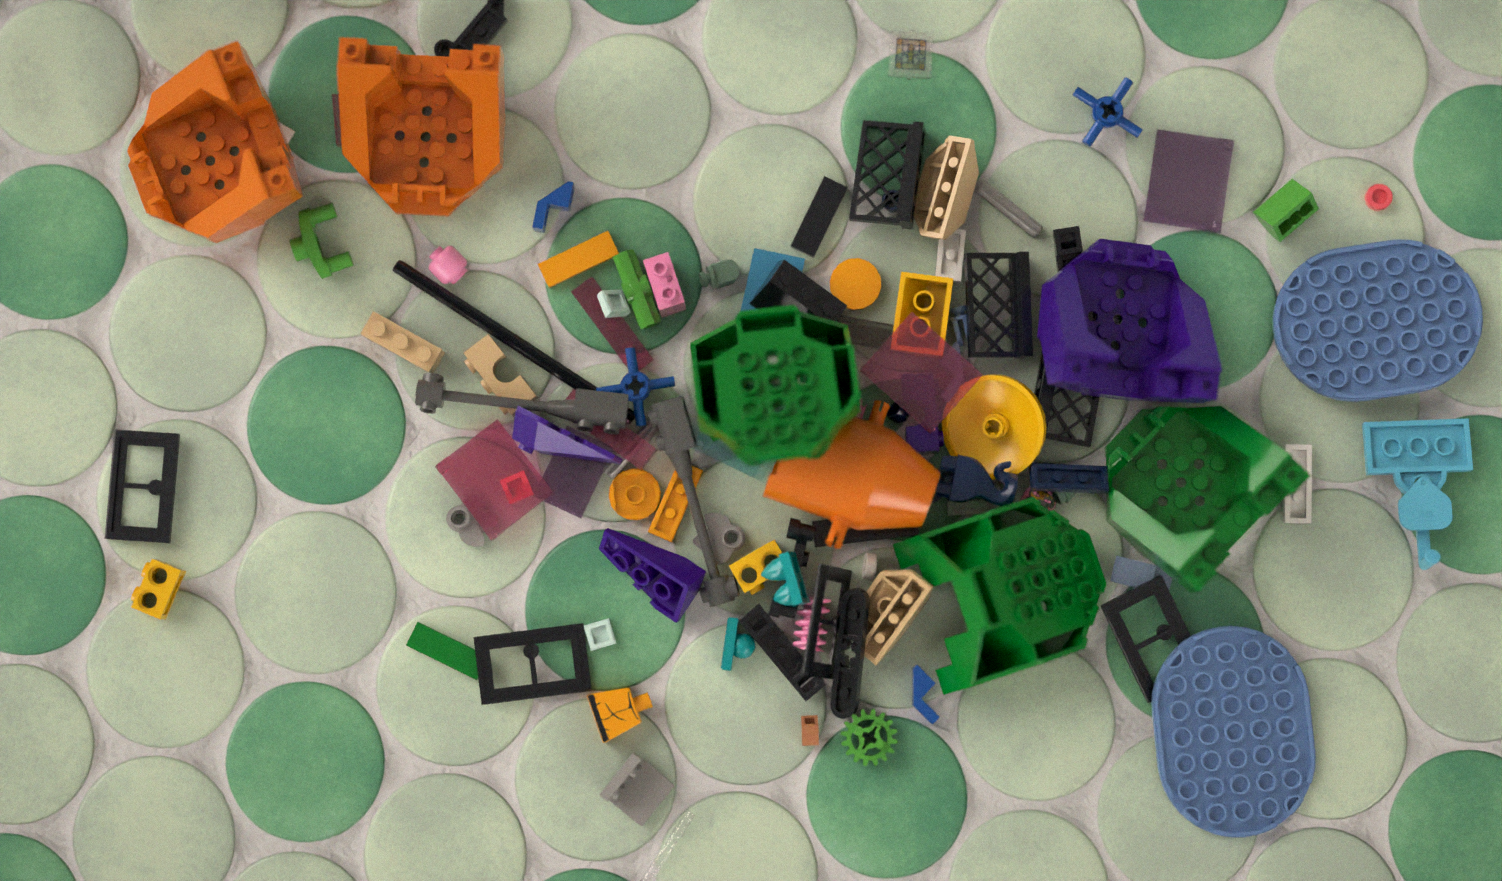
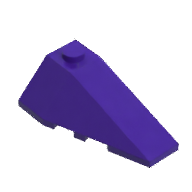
M609 528L604 530L599 550L620 572H626L635 581L633 586L638 591L642 589L652 599L649 603L656 610L677 623L699 592L706 571L683 556Z

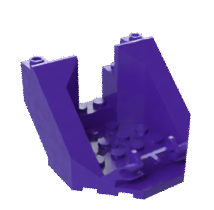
M1098 239L1042 285L1037 337L1041 341L1048 385L1079 392L1082 395L1128 401L1205 403L1218 399L1220 373H1222V366L1206 302L1180 279L1176 266L1166 251L1154 250L1151 245ZM1117 289L1123 290L1124 297L1122 299L1117 298ZM1089 312L1096 314L1095 321L1088 319ZM1115 315H1119L1122 319L1119 325L1113 321ZM1140 318H1144L1147 322L1144 328L1138 324ZM1112 341L1119 343L1118 350L1115 351L1111 348Z

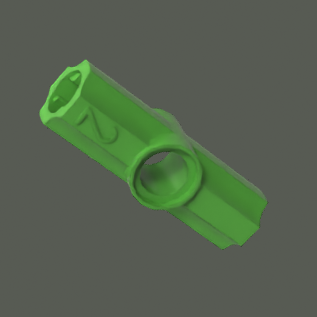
M626 250L613 256L622 280L621 286L628 304L632 306L640 329H648L661 323L652 299L653 293L646 275L642 273L634 250Z

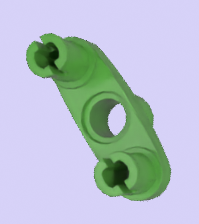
M329 203L311 210L310 208L300 210L298 216L301 236L289 240L296 261L310 258L322 279L332 276L333 272L354 266L349 251L326 258L323 255L314 228L318 223L338 217L334 204Z

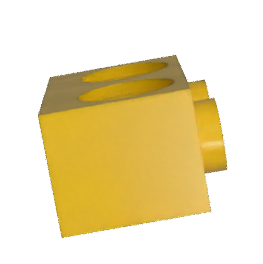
M775 540L729 565L744 594L749 591L753 595L765 588L763 583L769 579L761 576L762 571L766 567L764 560L769 555L779 557V554H782ZM746 568H752L757 573V578L752 583L744 582L741 577L743 570Z
M151 559V562H147L142 570L141 576L144 578L140 587L137 586L132 593L131 601H133L131 608L160 620H166L186 571L158 559ZM160 569H164L167 572V579L160 584L156 579V574ZM150 593H153L157 598V602L152 608L146 604V597Z

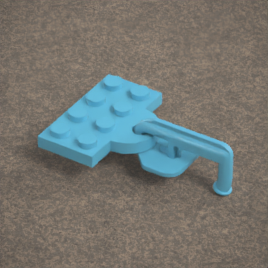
M1469 418L1364 422L1362 424L1366 475L1393 476L1395 485L1404 494L1398 501L1400 524L1407 530L1416 531L1419 567L1422 570H1428L1440 561L1439 552L1431 549L1429 530L1445 529L1451 524L1453 518L1451 500L1441 491L1446 481V475L1451 472H1471L1473 470Z

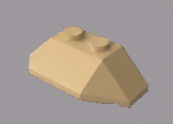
M949 136L945 143L939 146L925 160L919 181L914 215L921 236L946 240L965 223L979 175L974 140Z
M882 570L866 591L870 597V608L864 656L875 665H878L902 638L930 598L934 586L914 570Z

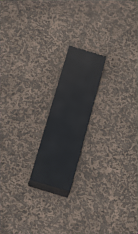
M830 520L812 521V525L816 526L814 532L815 548L828 546L825 541L832 522ZM918 527L871 530L848 528L842 544L919 535ZM836 537L834 538V541H833V543H832V546L835 545V543H836V540H837Z

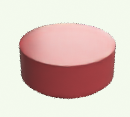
M1375 184L1365 193V203L1372 210H1384L1392 202V192L1384 184Z

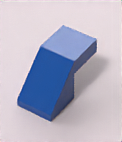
M566 182L537 202L532 226L534 231L545 233L550 208L570 212L575 189L573 182Z
M915 664L912 667V706L933 725L940 717L921 698L936 683Z

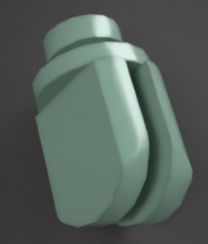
M730 259L712 263L706 267V274L704 271L698 274L700 283L703 288L707 287L708 283H710L712 289L732 285L739 276V267Z

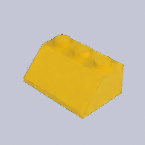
M901 272L891 350L919 357L943 358L953 278Z

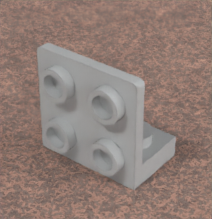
M634 752L600 793V796L607 802H612L637 824L643 826L673 789L674 784Z

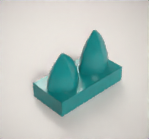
M796 552L779 554V557L771 561L761 573L762 577L769 580H786V583L776 591L773 600L787 606H801L810 603Z

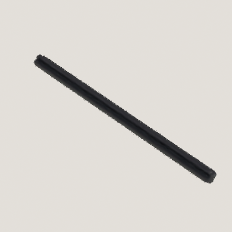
M398 260L394 265L393 272L573 389L596 391L595 385L404 261ZM628 408L627 424H631L635 419L634 411Z

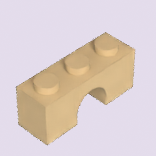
M374 311L360 333L368 340L395 353L427 373L435 372L445 354L442 349Z
M489 334L464 352V355L468 358L464 363L473 374L478 371L483 378L480 384L488 394L494 392L496 396L527 400L538 399L521 375L513 381L506 383L496 378V367L506 356ZM499 407L504 415L509 412L513 417L515 416L516 409Z

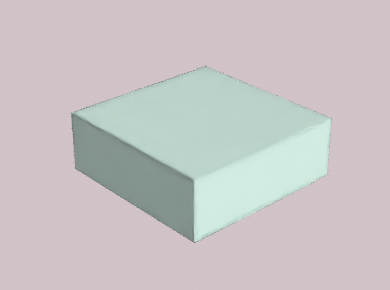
M622 289L604 290L597 294L605 318L624 317L631 312Z
M609 618L584 625L591 651L617 644Z

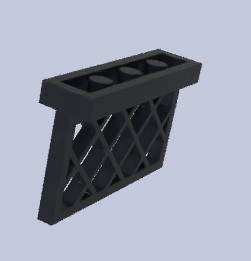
M863 120L849 215L850 221L902 226V229L913 230L926 134L924 122L913 121V124ZM868 128L880 129L884 135L872 144L867 138ZM897 131H908L907 140L899 146L890 137ZM888 139L895 149L883 157L876 147ZM873 150L881 160L868 168L863 162L864 156ZM899 152L904 158V164L894 171L887 161ZM885 164L891 174L880 182L872 172ZM870 175L877 185L865 193L860 187V182ZM895 177L901 186L897 192L890 195L884 185ZM881 188L888 198L876 207L869 197ZM864 200H867L873 207V210L867 215H857V206ZM892 202L897 208L896 218L885 217L880 210Z
M1029 252L965 253L968 358L1021 359L1033 356ZM972 259H980L987 266L980 275L972 269ZM999 259H1009V271L1004 276L994 267ZM989 270L1000 279L993 288L982 279ZM977 283L988 292L981 301L973 295V288ZM1002 283L1010 289V297L1005 302L995 292ZM990 296L1001 305L994 314L983 305ZM979 309L989 318L982 327L974 321V314ZM1003 309L1011 315V323L1007 327L996 318ZM991 322L1002 331L995 340L984 331ZM981 335L990 346L984 352H975V340ZM1004 335L1012 341V352H1005L997 344Z
M1042 352L1034 394L1038 398L1045 414V439L1091 447L1100 397L1081 395L1072 401L1064 388L1058 387L1055 390V386L1048 385ZM1061 391L1068 405L1057 411L1052 401L1053 396ZM1086 397L1091 405L1090 412L1082 416L1075 403ZM1071 407L1078 420L1067 426L1060 414ZM1055 417L1064 429L1056 435L1047 433L1048 423ZM1080 422L1086 430L1084 441L1076 439L1070 431ZM1064 433H1067V435H1068L1069 437H1064V436H1061V435H1063Z

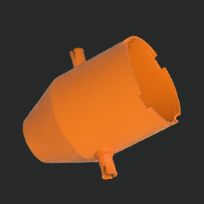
M880 400L873 402L868 420L854 417L843 425L830 448L821 458L807 459L804 457L776 461L763 493L765 498L830 520L832 526L825 543L831 547L836 537L837 540L834 545L836 549L842 548L848 528L871 530L922 527L940 477V471L894 430L883 426L890 406L884 402L881 411H879L882 402Z

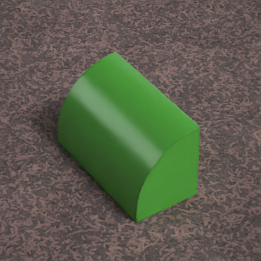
M1291 179L1253 213L1262 226L1276 240L1281 242L1319 210L1313 194L1294 179Z

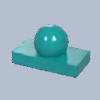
M729 617L727 620L721 662L722 670L731 671L733 655L740 659H746L754 653L756 648L752 636L747 633L736 634L738 618Z

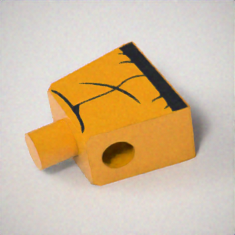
M630 687L587 695L603 743L640 724L642 721L639 712L653 707L648 692L633 697Z

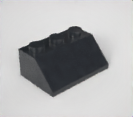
M785 259L778 261L749 303L755 309L794 305L800 309V312L836 322L847 307L845 303Z

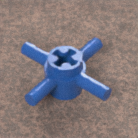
M1125 77L1112 97L1105 96L1100 99H1096L1080 87L1076 88L1072 95L1092 108L1094 124L1082 140L1083 144L1091 147L1103 128H1112L1116 125L1138 138L1143 129L1123 116V106L1121 104L1122 99L1133 84L1132 80ZM1107 106L1112 111L1114 110L1115 115H1109L1107 119L1102 116L1104 114L1102 107Z
M635 347L626 348L628 373L622 378L620 384L596 387V391L629 394V401L633 403L636 427L645 426L647 424L643 401L649 397L651 390L675 387L674 376L650 380L644 373L638 370ZM633 381L643 383V387L639 389V394H634L633 390L628 389V385Z

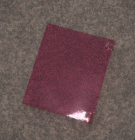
M913 312L909 314L860 369L863 375L874 382L930 434L935 431V428L983 376L982 373Z
M498 419L435 466L491 541L554 493L525 454L518 448V445Z

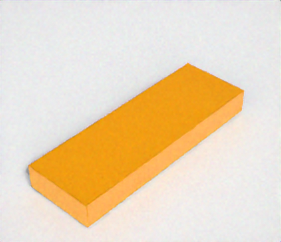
M605 231L539 263L538 266L548 287L551 288L612 259L619 252L609 232Z
M691 465L692 480L696 489L703 470ZM676 470L671 477L648 530V533L671 543L689 505L682 479L679 478Z

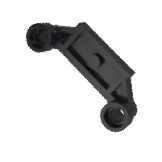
M488 0L487 4L454 42L442 39L435 44V55L444 56L442 55L443 51L450 49L473 50V44L488 45L508 22L507 18L504 17V0Z
M791 518L786 538L796 540L794 552H796L801 570V566L807 567L810 552L805 551L807 540L813 541L816 526L801 523V520ZM772 597L769 616L779 618V615L795 619L798 606L782 605L774 601Z

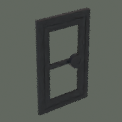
M114 430L104 539L171 543L180 434ZM128 445L164 447L161 481L155 479L149 484L124 483ZM124 488L148 489L152 495H160L157 528L121 526Z
M818 564L801 675L833 679L841 602L844 593L850 588L852 570ZM827 580L841 583L837 615L832 620L821 618ZM820 624L831 625V629L834 631L829 664L814 662Z
M1162 575L1100 606L1147 703L1152 700L1154 683L1138 650L1159 639L1169 640L1172 635H1174L1178 645L1191 636ZM1155 595L1168 625H1159L1156 635L1135 645L1119 612Z
M583 623L473 637L481 705L592 691ZM571 639L575 679L538 683L535 658L539 654V648L536 644ZM525 645L523 653L530 661L532 684L494 689L490 650Z

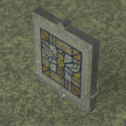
M912 29L909 32L890 31L888 77H906L908 80L912 78L931 79L933 33L914 32Z

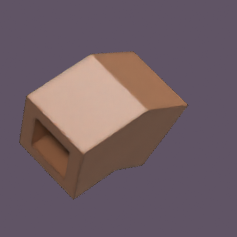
M818 715L801 716L802 746L819 745Z

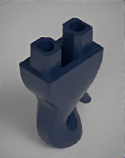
M963 455L942 456L939 470L952 472L951 482L938 480L934 494L948 498L947 501L964 503L971 499H983L996 506H1006L1014 502L1018 476L1004 471V469L1011 466V461L1002 462L995 466L993 471L994 477L1004 484L1003 490L999 491L994 486L986 469L976 459Z

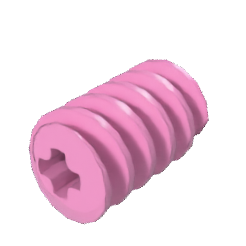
M809 597L810 603L802 605L805 607L804 609L797 610L796 614L803 617L802 620L795 621V625L802 628V630L794 631V635L801 638V640L793 642V646L799 649L806 648L813 597ZM824 598L823 604L831 602V599ZM822 606L821 618L826 619L822 617V614L830 613V609ZM820 624L816 651L825 652L818 648V646L826 644V640L820 638L819 635L827 634V630L822 628V624Z

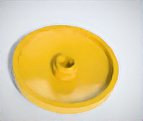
M1000 374L982 375L961 385L946 404L942 417L943 439L951 456L963 455L976 459L986 469L991 480H997L994 477L993 471L998 464L1011 461V466L1004 469V471L1018 474L1036 460L1043 448L1046 437L1045 414L1036 395L1022 382Z

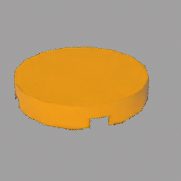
M860 258L847 259L839 263L833 270L829 281L831 294L847 305L846 309L859 310L871 306L878 298L881 290V277L876 267L869 261Z
M631 468L622 471L614 478L609 488V500L612 508L618 515L627 520L638 521L649 517L656 511L660 503L661 490L659 484L652 474L643 469Z

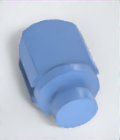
M966 305L951 308V314L954 313L955 317L948 318L949 322H953L956 341L959 346H964L959 320H963L967 338V318L964 312L966 311Z

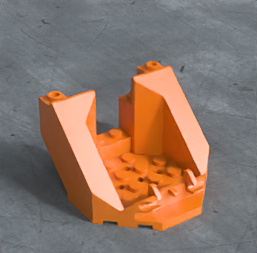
M339 37L337 78L342 154L396 214L448 217L459 205L479 190L487 180L503 168L505 94L504 53L501 46L473 44V50L450 49L449 57L401 54L397 46L370 45L367 39ZM430 107L432 109L431 115H423V108ZM396 132H404V139L397 140L395 138ZM425 132L431 135L430 140L427 142L421 140V135ZM449 134L456 135L457 139L454 143L447 141ZM422 158L429 160V165L425 168L419 164Z
M238 40L220 48L206 51L152 92L145 122L131 140L127 150L131 159L128 166L148 215L203 237L213 243H218L264 225L267 219L303 197L293 161L294 157L277 113L267 96L247 51ZM199 133H205L206 139L203 142L197 141ZM233 147L239 148L237 156L230 154V150ZM210 156L215 158V163L212 166L206 164V159ZM185 166L191 168V172L188 175L182 174V168ZM222 180L225 184L223 189H216V182Z

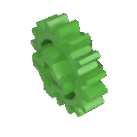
M861 709L860 717L852 714L853 722H844L848 730L841 731V735L846 736L847 740L841 742V745L849 746V749L845 752L846 755L855 754L853 762L856 763L861 758L863 759V766H867L869 760H872L876 766L878 765L877 759L880 757L882 760L887 761L886 752L894 753L890 745L898 743V740L892 738V735L897 733V729L889 728L893 721L890 719L885 722L883 720L885 713L882 712L879 716H875V709H871L870 715H866L865 710ZM863 720H873L871 725L862 728L857 725ZM876 726L873 734L876 738L875 742H868L862 748L865 738L862 736L863 733H869ZM881 726L886 730V742L880 738L879 730ZM852 733L858 736L859 745L857 749L852 744ZM877 747L881 750L874 755H865L867 750Z

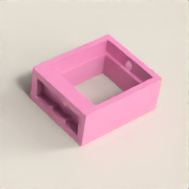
M669 253L643 260L661 317L663 318L686 310L685 301Z

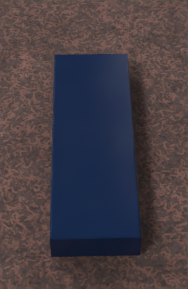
M1031 463L1029 466L1030 491L1107 494L1109 491L1107 466Z

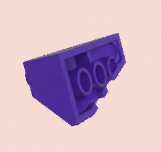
M520 406L516 409L512 439L520 443L518 448L530 454L535 450L546 455L621 464L623 459L585 439H581L579 436L563 428H559L557 425Z

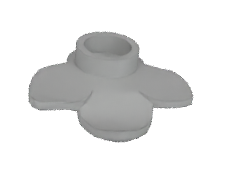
M470 495L466 497L461 506L451 508L446 517L448 526L453 531L459 532L461 540L467 545L474 547L483 546V532L492 530L499 523V519L494 513L484 509V495ZM463 515L465 520L463 523L458 524L455 522V517Z
M707 513L704 515V519L708 527L707 532L717 565L723 564L730 559L733 551L739 550L744 545L745 534L740 527L731 525L725 515ZM730 533L737 535L735 543L728 542L727 536ZM697 535L693 539V543L701 549V545Z

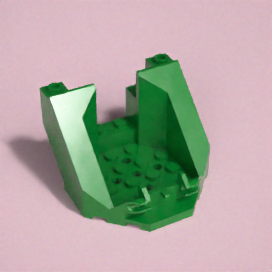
M794 305L740 311L734 320L690 343L699 431L722 440L748 466L763 465V462L804 457L807 459L821 458L830 448L841 427L861 413L855 353L847 324L800 312V309ZM775 356L778 358V361L772 364L768 362V358ZM800 379V382L807 383V384L801 385V384L798 383V380ZM777 380L781 382V386L773 388L771 383ZM748 384L754 385L752 391L745 390L748 388ZM782 405L784 411L777 413L774 411V407Z
M1222 406L1142 409L1105 446L1109 491L1106 494V521L1143 557L1153 562L1189 592H1199L1217 573L1215 570L1230 555L1228 550L1260 517L1268 516L1286 496L1293 495L1311 475L1292 458L1290 453ZM1196 459L1203 461L1201 469L1195 468L1194 461ZM1158 460H1165V469L1157 467ZM1178 478L1185 480L1184 487L1180 488L1176 485ZM1160 496H1164L1167 499L1165 506L1158 504ZM1197 496L1204 498L1202 506L1196 505L1195 498Z
M1030 497L893 544L900 569L918 564L922 577L932 586L948 581L952 582L968 629L966 632L944 638L952 664L935 670L943 695L971 688L1086 648L1088 642L1086 636L1089 627L1094 624L1099 609L1097 603L1100 594L1104 593L1107 585L1089 533L1083 529L1078 530L1069 524L1068 519L1054 510L1049 511L1040 505L1041 502ZM1024 551L1028 553V560L1024 556ZM1053 570L1056 571L1057 578L1054 577ZM1033 576L1037 579V585L1033 582ZM1013 583L1017 586V592L1013 589ZM1042 602H1044L1046 605L1045 611L1042 608Z

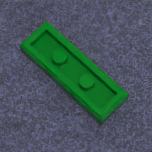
M420 622L416 623L406 646L475 680L478 679L475 649Z

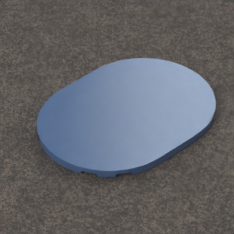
M1401 239L1331 249L1309 258L1287 278L1277 296L1273 311L1274 340L1280 357L1290 372L1302 384L1314 392L1331 399L1348 402L1369 401L1420 393L1445 384L1455 377L1474 355L1483 326L1482 305L1476 286L1469 274L1464 272L1455 262V259L1444 251L1425 245L1423 242Z
M1240 626L1213 627L1200 631L1181 642L1163 662L1152 691V721L1157 767L1162 787L1176 810L1192 824L1205 831L1235 838L1265 833L1277 827L1278 824L1282 823L1299 808L1313 780L1316 762L1310 697L1305 676L1299 664L1296 663L1295 659L1281 643L1254 629Z

